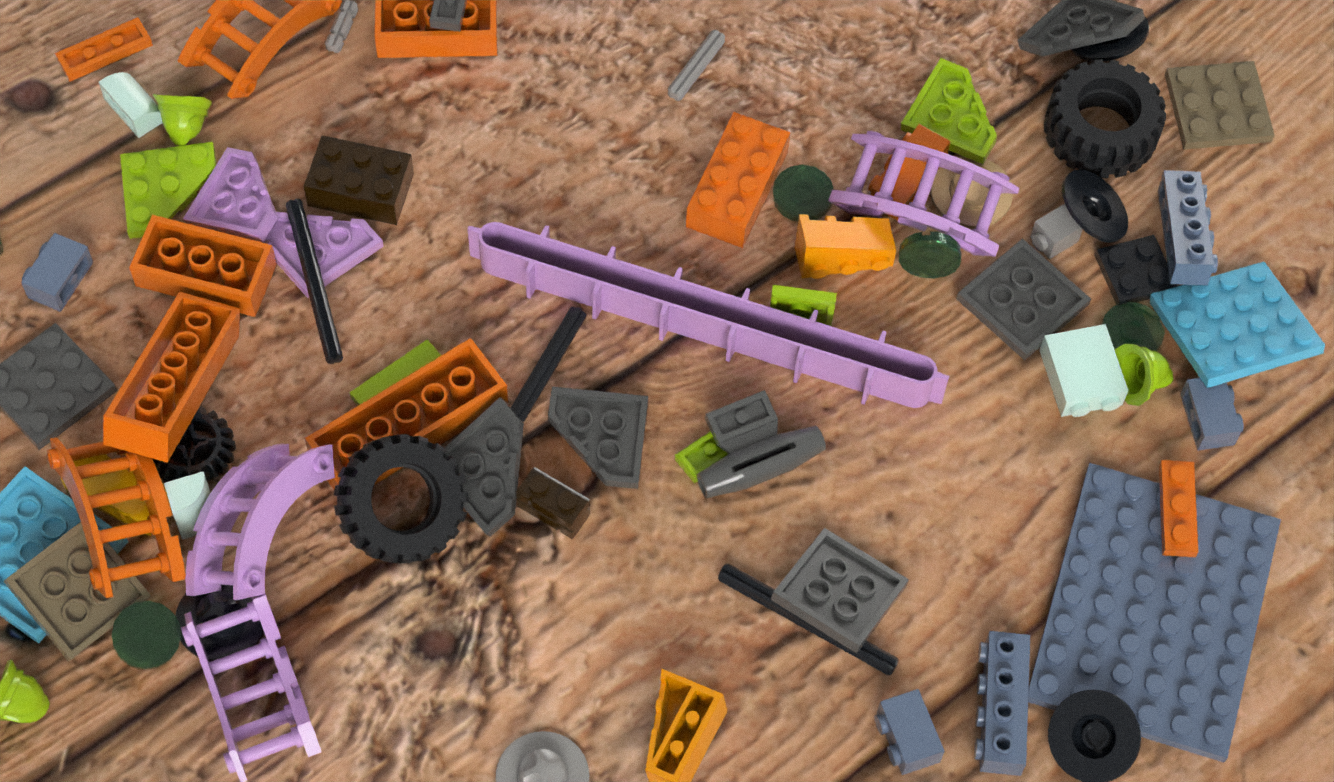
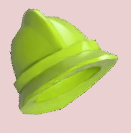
M153 94L158 103L163 126L169 134L170 140L175 145H186L200 133L205 117H208V110L212 105L211 100L196 96Z
M1128 343L1114 349L1128 388L1125 398L1127 404L1140 406L1150 399V395L1156 389L1164 388L1173 382V372L1169 367V363L1159 352Z
M8 660L0 681V721L36 722L49 709L50 702L48 697L44 694L42 687L34 677L24 674V670L17 669L13 660Z

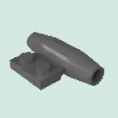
M764 390L705 414L704 418L717 446L728 453V455L699 472L696 477L705 498L746 490L790 472L826 450L825 440L817 426L777 434L778 417Z

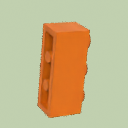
M918 124L913 133L907 132L902 141L922 145L948 154L951 142ZM893 154L887 159L884 165L885 171L882 175H876L872 179L868 187V191L871 192L870 195L874 196L876 192L880 191ZM905 157L891 194L893 201L906 205L909 202H913L927 164L926 162ZM886 214V215H888V216H890V217H892L893 219H895V220L898 221V218H899V217Z

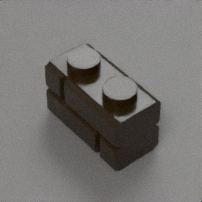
M536 467L532 468L516 491L517 507L552 528L560 529L561 533L571 539L576 536L590 515L589 498Z

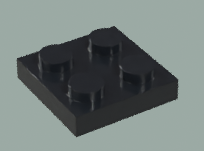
M1155 235L1096 250L1094 256L1117 308L1150 299V294L1178 287L1177 284H1170L1168 265Z

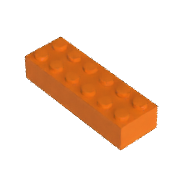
M179 292L103 415V445L168 463L239 338L240 308Z
M469 338L305 437L307 450L309 451L324 445H332L335 478L327 481L335 490V486L339 485L341 479L338 475L342 467L347 466L349 463L348 458L354 452L361 450L363 445L382 437L402 434L427 438L430 443L441 445L465 430L500 397L508 403L507 384L474 341ZM403 467L387 470L378 477L374 485Z

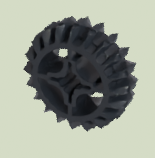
M201 405L170 457L174 462L185 463L186 467L175 465L170 461L167 463L153 459L163 482L166 483L204 471L207 481L212 479L218 483L220 480L218 473H227L229 471L228 463H234L235 459L232 453L236 449V444L233 440L234 434L232 429L227 428V421L224 418L219 419L218 414L214 410L207 414L206 409ZM196 431L208 433L214 438H208V435H199ZM191 441H193V444H194V445H193V449L190 450V457H189V455H188V452H189V451H188V448H191Z

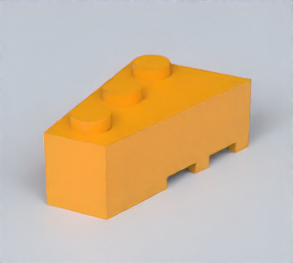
M799 214L795 251L801 278L811 277L813 279H820L832 274L842 273L850 275L857 271L869 269L880 271L893 266L896 246L888 218L853 217L851 219L852 222L836 221L835 216H826L824 218L825 221L809 220L808 215Z
M662 669L660 691L656 701V715L654 727L651 731L645 771L649 782H691L727 713L724 695Z

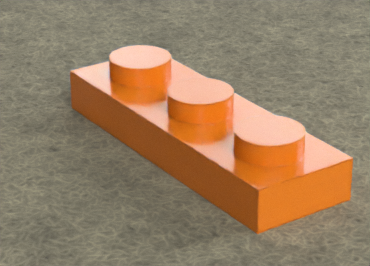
M137 17L55 53L69 82L151 47L153 44L149 34Z
M1161 460L1159 464L1162 555L1196 557L1198 554L1194 462Z

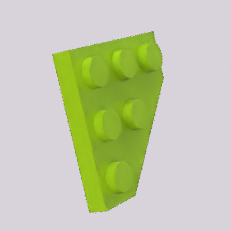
M940 58L901 122V130L906 133H913L918 124L951 141L949 151L980 164H984L997 139L995 129L990 125L986 116L987 111L980 95L974 89L969 70Z
M213 142L120 154L129 239L143 237L152 215L172 219L178 211L182 212L197 196V191L207 181L216 166Z

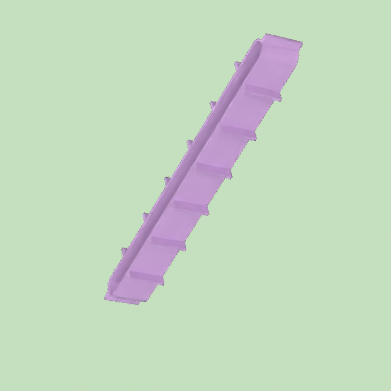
M499 222L487 223L482 228L468 227L470 256L480 259L481 266L486 273L525 285L526 295L529 299H531L534 291L537 289L591 306L592 319L595 320L601 310L658 327L659 340L663 341L667 331L727 349L726 361L730 362L734 352L794 370V383L798 382L801 373L851 388L863 392L861 404L864 405L869 394L911 408L923 407L929 401L942 404L949 376L937 372L936 363L931 358L884 343L886 331H882L878 341L816 322L818 310L815 309L810 319H806L749 301L750 289L746 288L742 298L682 280L683 268L681 267L678 268L674 277L615 259L616 247L613 246L607 256L551 239L549 237V226L546 225L540 235Z

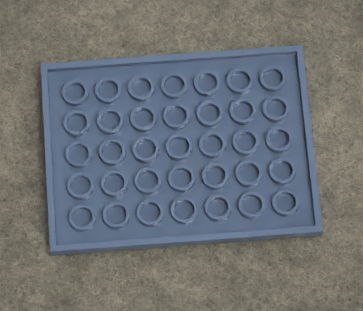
M1089 463L1031 675L1028 702L1056 710L1063 700L1074 693L1091 689L1107 691L1117 695L1131 707L1140 724L1142 738L1224 763L1229 754L1281 519L1196 494L1198 554L1196 557L1162 555L1160 483Z

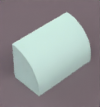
M125 72L114 73L99 81L104 100L138 138L163 123L157 103L130 74Z
M204 471L164 483L182 540L197 534L196 531H193L203 505L211 493Z

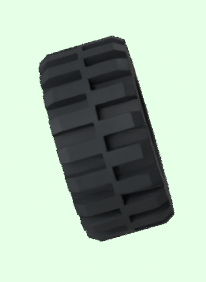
M1101 59L1092 60L1089 65L1087 62L1075 66V70L1069 69L1062 75V78L1056 82L1053 88L1044 121V132L1047 134L1046 140L1049 147H1055L1054 154L1059 160H1066V166L1073 170L1075 168L1087 170L1101 178H1109V175H1114L1115 178L1126 176L1127 171L1130 173L1135 172L1141 168L1142 164L1149 161L1157 147L1166 122V112L1164 111L1166 105L1164 98L1159 96V88L1155 83H1149L1150 78L1144 72L1138 73L1135 71L1136 68L1129 64L1123 66L1116 60L1104 63ZM1090 107L1111 109L1127 121L1129 128L1120 131L1098 129L1089 124L1082 117L1080 111Z
M409 434L382 437L363 445L361 450L354 452L348 458L349 463L347 466L342 467L338 475L341 477L339 485L335 486L334 496H337V505L334 506L335 515L340 517L341 524L339 526L343 534H348L351 538L350 543L357 549L363 550L365 555L383 560L384 562L412 563L414 561H423L431 558L432 554L443 551L447 547L446 543L450 539H455L460 532L457 527L460 522L465 521L467 512L463 511L464 502H468V492L463 491L462 485L466 483L463 473H458L456 469L458 463L454 457L447 456L444 453L445 448L438 443L433 444L428 442L427 438L409 436ZM396 467H405L418 472L425 480L430 494L429 509L423 521L416 527L405 531L392 530L381 524L373 512L371 503L372 489L378 477L387 470Z

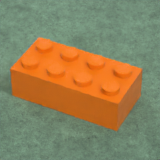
M375 0V44L377 58L498 56L497 0H467L460 32L430 28L429 20L434 0Z
M733 112L687 206L686 227L743 248L788 154L791 132Z
M152 215L129 268L136 287L175 297L179 292L240 308L241 314L256 317L277 263L273 246L270 244Z

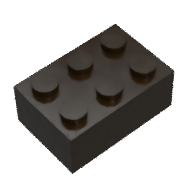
M322 135L304 184L307 206L397 225L414 175L412 155Z

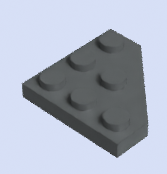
M1061 0L1018 39V44L1021 50L1039 56H1047L1125 37L1145 20L1143 9L1113 0Z
M552 387L548 421L605 486L638 489L648 396Z
M501 397L445 447L444 451L447 456H453L457 461L456 469L458 473L464 474L466 483L462 485L463 491L468 492V502H464L463 507L489 537L515 515L524 428L522 420Z

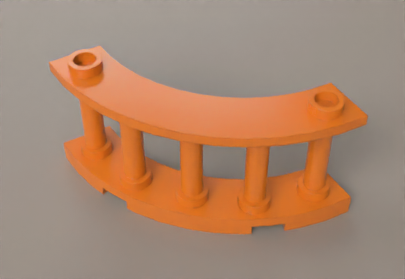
M216 0L207 11L211 16L201 29L195 27L177 61L185 67L204 66L206 64L233 83L227 94L228 97L231 99L249 97L255 90L257 80L280 48L308 24L320 18L334 15L341 6L342 0H283L291 5L293 9L281 19L257 4L254 0ZM241 11H248L271 27L259 44L230 25ZM222 34L251 53L239 72L211 54L214 45Z
M57 437L50 438L52 449L47 450L49 465L63 479L78 512L93 569L89 570L92 587L97 589L104 597L110 598L113 597L111 582L159 571L172 582L184 580L186 574L178 535L171 537L166 519L173 515L153 459L103 445V441L66 449ZM114 452L120 455L118 458L77 467L73 462ZM127 469L128 472L133 473L137 481L134 486L88 496L82 479ZM138 498L140 501H145L149 512L147 520L98 530L92 509ZM147 533L156 536L159 553L156 554L155 558L113 568L107 567L102 544Z

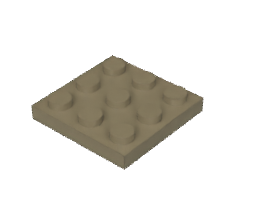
M1254 61L1167 68L1165 79L1184 150L1272 142L1275 135Z
M81 522L3 581L68 661L72 660L151 597L136 576L111 582L113 597L110 598L104 597L97 589L92 587L89 570L93 569ZM109 543L102 544L108 568L125 565L124 561Z

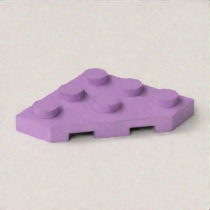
M227 147L184 216L183 221L187 224L263 243L278 217L254 154L249 151Z
M276 212L278 219L263 243L273 246L276 263L303 294L309 298L288 213ZM307 215L324 286H327L384 247L383 240L364 219L351 218V221L333 220L331 216Z

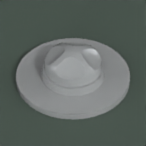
M533 732L519 737L505 749L497 765L496 782H589V768L583 752L567 737L554 732Z

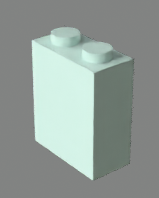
M1106 324L1044 335L1039 351L1061 417L1068 415L1080 417L1088 414L1090 411L1100 409L1112 411L1123 405L1128 388Z

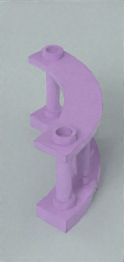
M867 131L866 134L852 135L851 139L863 146L864 150L851 186L847 187L845 191L832 190L828 200L830 203L849 214L882 218L883 213L899 217V224L923 232L926 231L927 227L944 233L943 240L964 249L972 255L996 257L999 245L988 239L989 234L987 231L1001 193L1018 194L1020 189L1009 182L1010 178L1000 172H990L968 161L935 149L884 137L874 131ZM875 153L893 154L880 191L876 192L874 196L864 194L862 189ZM905 157L927 163L914 200L909 202L908 205L893 201L891 197ZM938 167L960 174L947 214H944L942 217L927 212L925 207ZM973 180L987 187L989 191L976 228L970 230L960 225V219L958 218Z
M289 444L265 447L247 456V460L238 467H232L222 477L208 496L193 531H196L197 534L193 551L188 550L185 581L187 596H198L221 591V585H233V600L265 594V568L268 551L276 528L286 511L299 496L314 485L335 478L332 445L316 447L298 456L289 455ZM258 492H260L256 499H252ZM241 512H249L241 533L231 532ZM226 546H237L234 572L222 571V561Z
M266 593L252 597L253 601L248 602L247 607L198 625L195 624L191 612L184 614L186 626L181 627L187 646L194 645L221 722L229 751L223 754L230 774L237 772L240 782L248 781L244 769L245 764L296 745L299 748L304 746L308 757L322 752L285 646L278 648L275 640L281 639ZM251 619L253 622L260 620L266 638L260 639L261 643L209 662L201 638ZM264 656L267 659L274 658L278 673L272 674V679L221 697L214 675ZM276 691L279 694L286 692L289 704L283 706L284 710L232 729L226 710ZM286 723H289L290 726L297 725L290 728L291 732L239 751L237 742Z

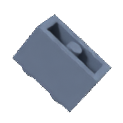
M54 233L50 240L45 242L40 248L39 256L32 267H28L23 274L21 283L27 297L61 312L93 264L88 246Z
M1200 378L1187 379L1180 396L1197 451L1235 445L1241 432H1243L1244 425L1242 416L1236 413L1233 404L1235 397L1232 386L1227 385L1226 382L1206 388Z
M919 689L880 701L877 715L874 716L879 733L881 735L885 734L890 746H887V751L892 765H898L901 774L905 775L940 763L945 751Z

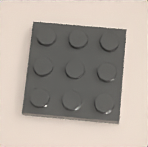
M1023 238L959 291L956 298L1024 361L1041 347L1044 335L1060 331L1083 311L1091 301L1089 296Z
M56 323L0 363V409L39 450L50 443V438L59 436L117 391L115 384Z
M824 528L774 590L771 600L857 653L904 591L909 579Z

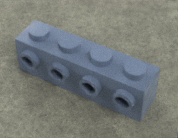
M1164 170L1158 189L1170 284L1208 286L1211 274L1217 271L1218 258L1217 254L1212 253L1214 232L1209 230L1211 211L1209 207L1205 206L1207 185L1202 184L1201 172Z
M989 631L986 641L980 642L978 662L984 663V673L978 675L977 694L983 695L982 706H977L976 727H981V739H976L974 759L980 760L979 772L1021 776L1026 766L1030 635Z

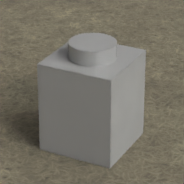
M1063 204L1035 221L1030 238L1035 248L1043 252L1048 259H1051L1076 244L1080 239L1083 229L1075 222L1066 205Z

